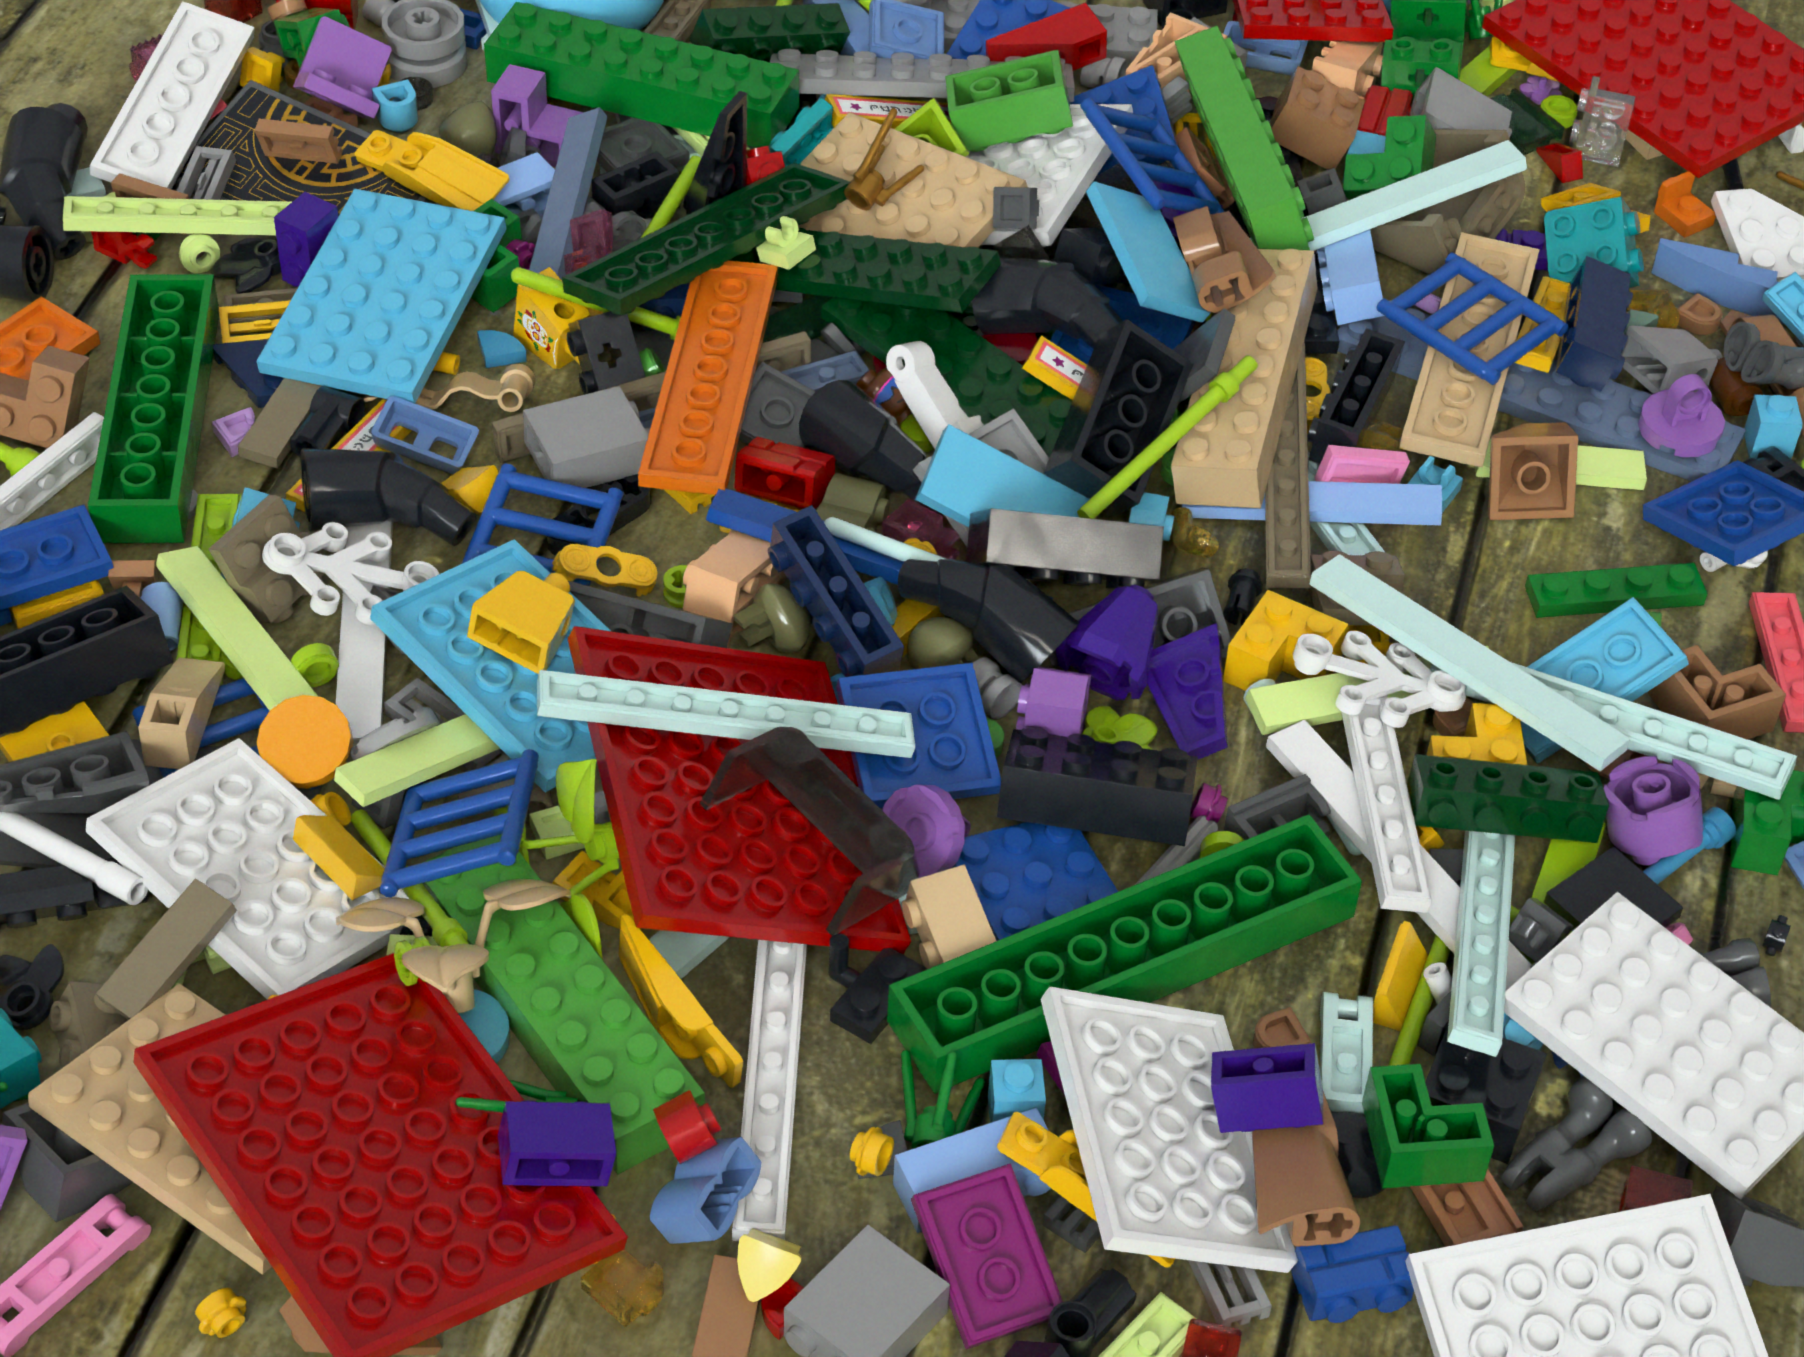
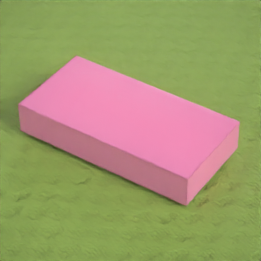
M1328 445L1314 478L1320 482L1400 484L1410 460L1406 452Z

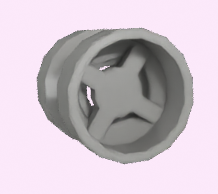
M1118 56L1112 59L1106 57L1082 67L1081 85L1094 88L1126 76L1128 59Z
M979 658L973 662L984 711L992 719L1003 718L1018 703L1022 684L1011 675L1001 674L999 665L990 658Z

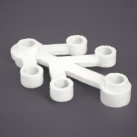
M335 522L326 523L322 530L302 539L291 533L276 534L265 544L262 553L264 563L271 570L280 574L292 575L312 596L310 607L315 613L324 616L335 613L340 600V594L334 587L325 585L313 571L325 573L357 605L355 616L360 622L367 625H374L375 623L370 619L371 611L366 608L371 609L373 605L383 600L376 595H372L358 580L405 591L439 575L438 570L433 565L423 561L409 563L405 567L404 572L359 563L366 559L376 562L385 561L391 551V538L382 532H371L365 540L345 548L348 530L342 524ZM321 549H325L329 552L336 553L326 556L316 554L315 552Z
M1349 631L1345 635L1341 651L1348 658L1332 654L1333 647L1330 642L1316 634L1301 635L1293 651L1294 665L1304 674L1316 675L1323 669L1369 681L1356 686L1345 685L1341 687L1335 703L1340 711L1348 715L1360 714L1367 701L1402 690L1413 695L1403 699L1396 697L1386 699L1380 713V718L1385 724L1400 728L1406 725L1410 714L1428 708L1439 712L1456 711L1462 708L1466 700L1465 684L1442 670L1432 672L1415 656L1412 650L1401 643L1391 644L1386 656H1384L1371 644V639L1359 631ZM1363 659H1364L1368 664L1362 663V662H1359V661H1355V660H1363ZM1408 671L1412 676L1405 675L1402 672Z

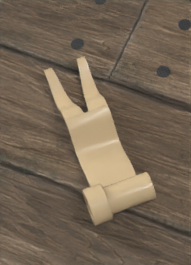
M523 364L508 366L504 370L500 381L489 380L477 373L466 371L457 374L442 390L435 392L423 388L415 404L431 410L437 409L451 393L463 390L470 391L484 399H498V404L503 410L515 412L521 408L524 399L531 394L535 385V375L528 366ZM365 395L363 399L365 402H368L378 397Z

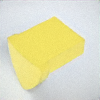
M754 1228L748 1234H743L740 1237L737 1257L738 1270L743 1289L749 1301L755 1302L768 1296L789 1280L801 1263L802 1257L799 1254L801 1246Z

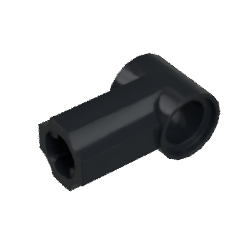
M326 386L320 387L311 401L310 415L290 439L291 450L301 458L302 448H333L344 433H348L364 417V399Z
M1100 1268L1070 1301L1061 1302L1053 1308L1050 1313L1044 1342L1061 1343L1070 1357H1090L1092 1349L1135 1303L1137 1293L1131 1288L1128 1278L1114 1268L1110 1270Z

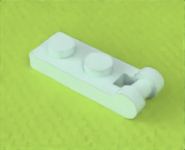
M1323 992L1320 1005V1075L1323 1092L1330 1111L1353 1112L1364 1115L1362 1099L1373 1060V997L1357 996L1356 1000L1340 999L1338 993Z

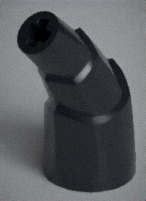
M28 107L19 110L12 116L9 122L1 161L0 193L4 197L9 198L25 226L37 225L46 230L52 244L53 256L58 260H65L76 255L86 243V238L81 231H63L64 197L72 191L84 148V137L78 125L64 114L44 107Z
M0 225V297L33 302L41 296L46 298L51 288L54 274L53 248L48 233L43 227L37 225Z
M999 257L1001 266L972 300L977 326L984 335L1047 333L1054 328L1076 340L1081 338L1094 349L1100 334L1123 322L1110 307L1109 298L1075 271L1073 263Z
M836 380L827 383L811 396L802 411L799 421V435L807 449L834 455L836 459L835 466L850 475L864 477L872 482L883 484L886 489L896 494L905 495L939 518L944 515L915 500L921 486V481L913 469L919 462L925 460L927 456L899 428L895 417L855 383L848 380Z
M302 448L303 501L310 532L322 530V527L330 522L350 527L380 524L389 521L411 528L423 527L449 544L456 546L466 537L475 522L476 513L451 496L444 485L405 464L403 459L396 453L341 449Z
M908 559L903 563L899 571L898 590L901 597L938 606L942 614L971 628L973 637L1020 683L1033 672L1034 668H1038L1080 623L1043 591L1018 572L1006 566L995 565L987 567L956 559H939L938 561Z

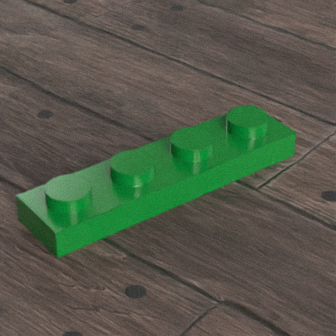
M1695 562L1531 574L1527 576L1525 589L1536 618L1609 613L1632 597L1645 610L1702 606L1708 594Z

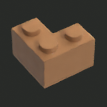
M48 345L32 362L29 381L0 373V435L49 448L78 424L90 357Z
M1698 645L1682 649L1688 658L1689 665L1648 691L1649 696L1662 712L1745 739H1751L1774 730L1786 696L1784 691L1761 664L1722 676Z

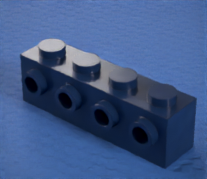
M1586 256L1568 287L1563 321L1568 324L1569 328L1561 336L1556 373L1570 378L1579 386L1591 387L1600 392L1609 378L1615 380L1618 377L1625 362V357L1621 356V353L1628 339V335L1624 334V330L1629 322L1630 313H1627L1626 310L1633 297V292L1629 291L1630 274Z
M813 505L774 522L771 543L768 548L770 561L778 572L784 571L791 582L790 589L800 607L806 606L811 613L813 625L819 638L824 643L829 641L836 652V662L845 677L899 671L904 650L903 643Z

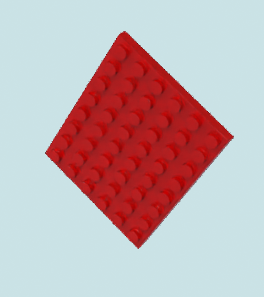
M1515 0L1484 15L1483 29L1685 170L1690 171L1697 178L1706 175L1804 121V49L1731 0Z
M578 626L573 627L568 637L575 673L580 675L838 704L826 663L821 661ZM587 722L636 928L828 947L831 936L834 934H844L849 939V949L881 952L882 949L892 948L904 954L912 941L871 809H863L851 751Z
M394 953L138 1047L134 1051L133 1063L333 1357H389L625 1249L628 1236L590 1186L502 1184L498 1132L503 1113L458 1107L456 1099L458 1097L513 1102L525 1100L442 991L422 981L420 978H418L415 985L405 986L398 975Z

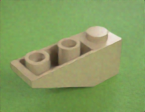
M179 657L151 691L138 726L144 766L181 769L195 761L225 671L224 662Z

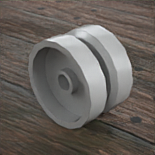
M400 0L387 8L382 16L383 43L392 48L386 65L390 64L392 79L397 82L408 79L415 88H436L450 84L462 76L467 68L464 14L457 5L448 0Z

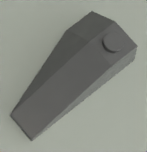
M1202 567L1144 586L1153 595V601L1158 604V619L1153 649L1217 623L1220 632L1221 657H1227L1231 638L1209 569ZM1099 602L1068 613L1079 621ZM1055 649L1049 655L1052 666H1059Z
M568 581L570 592L612 632L727 648L733 623Z
M125 731L1 764L0 812L98 813L149 786V779L128 732Z
M29 1103L3 1112L2 1121L5 1126L24 1128L28 1141L18 1164L25 1190L55 1222L90 1209L106 1195H115L133 1183V1181L29 1108Z
M1716 1185L1712 1199L1743 1285L1751 1287L1753 1281L1757 1280L1771 1286L1804 1287V1229L1798 1227L1799 1222L1780 1213L1781 1209L1747 1196L1740 1200L1728 1189Z

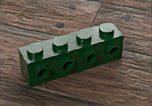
M839 3L702 9L691 34L690 41L691 44L708 46L712 49L732 54H742L749 58L770 62L772 54L778 53L782 49L799 50L801 54H816L817 51L832 50L840 55L850 30Z
M1415 754L1407 782L1415 825L1423 827L1598 843L1609 808L1599 774L1592 771Z

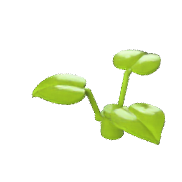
M597 759L568 761L560 764L557 768L556 790L562 815L567 821L571 822V829L575 835L531 840L526 838V827L524 825L519 852L530 865L527 849L581 843L584 844L586 853L592 861L599 860L603 863L602 866L569 889L571 890V898H569V901H564L560 904L603 960L601 938L595 911L589 900L581 893L607 872L619 869L617 859L620 858L611 821L594 823ZM509 806L493 810L494 816L507 813Z

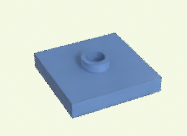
M871 0L869 5L868 51L875 53L878 58H891L892 54L899 52L913 54L914 59H929V56L932 54H944V13L895 0Z

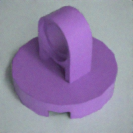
M1688 374L1677 379L1670 389L1652 394L1643 403L1638 426L1642 437L1654 448L1659 450L1662 444L1668 448L1676 449L1674 456L1699 457L1715 449L1717 442L1722 437L1725 419L1722 411L1711 401L1712 393L1703 379L1697 374Z
M917 784L895 791L884 804L879 818V830H884V839L887 846L882 847L886 860L894 871L907 879H918L951 869L959 860L964 846V837L968 836L971 828L970 822L961 814L959 806L951 795L936 785Z

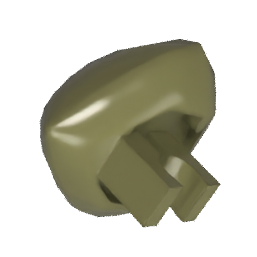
M482 100L470 102L456 109L439 126V135L444 141L484 162H487L492 155L497 142V128L491 109Z
M768 583L760 587L755 594L752 605L733 615L735 622L743 629L748 627L745 631L739 632L740 639L748 647L766 639L779 652L795 653L802 650L809 638L811 616L806 606L800 607L795 601L791 590L779 584Z
M931 617L919 622L908 639L907 656L913 669L975 662L979 658L972 647L975 639L972 629L950 617Z

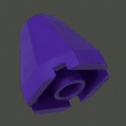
M1138 585L1117 587L1079 620L1078 626L1056 648L1058 665L1065 671H1068L1072 665L1079 673L1090 674V689L1115 700H1125L1127 694L1131 692V699H1139L1148 682L1158 619V604L1153 601V595L1147 589Z

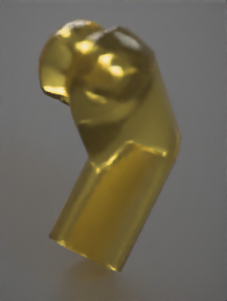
M1176 508L1171 513L1174 516L1172 533L1175 546L1188 554L1201 555L1204 558L1214 556L1219 548L1218 539L1211 535L1207 529L1193 525V516L1189 509Z

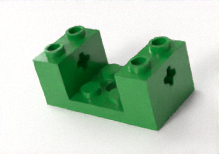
M1391 0L1390 20L1394 29L1392 40H1385L1381 86L1388 87L1390 91L1394 88L1410 90L1414 99L1416 90L1435 67L1460 80L1466 30L1467 0Z

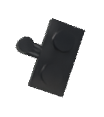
M834 934L829 940L828 973L831 979L847 987L848 990L830 1009V1021L872 1044L889 1024L887 1022L889 985L925 971L927 968L892 948H885L860 973L848 966V937L844 934Z

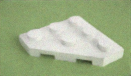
M1752 188L1714 192L1711 204L1729 251L1739 254L1738 264L1778 271V282L1794 272L1804 280V217Z

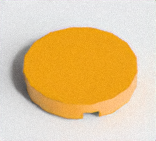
M301 695L285 699L269 711L260 725L257 747L259 756L294 785L295 788L308 789L324 785L335 777L336 768L347 763L346 760L349 757L354 740L350 724L337 705L322 697Z

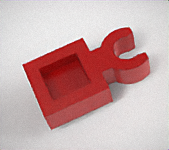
M91 231L95 251L127 264L132 260L137 266L147 269L158 260L156 255L147 251L155 244L154 240L148 235L140 234L137 236L132 232Z

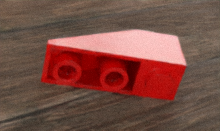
M1086 2L986 40V56L990 58V61L1005 62V58L1009 56L1028 57L1058 50L1060 58L1065 60V64H1072L1073 71L1105 59L1107 53V30Z

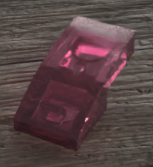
M600 209L570 220L573 252L564 255L566 275L612 253L613 246L612 212Z

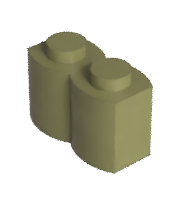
M835 473L827 487L823 502L819 505L816 512L823 521L829 517H835L877 533L878 523L884 525L888 518L890 500L885 499V485Z

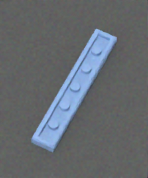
M1308 481L1309 522L1441 525L1442 485ZM1265 495L1261 508L1182 504V518L1265 520Z

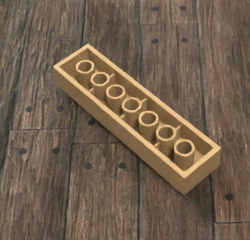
M1258 249L1274 269L1276 277L1255 296L1227 309L1236 317L1218 374L1191 395L1188 408L1209 390V383L1221 372H1229L1246 355L1256 360L1258 368L1239 385V391L1228 402H1220L1178 441L1171 464L1176 504L1261 508L1318 289L1314 251Z

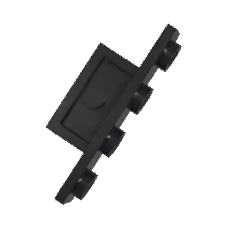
M115 858L105 859L121 865ZM64 865L0 874V925L7 924V928L33 926L38 923L37 919L57 916L59 921L77 920L87 917L88 911L130 905L99 888L95 882ZM148 892L145 898L139 904L146 903L148 901Z

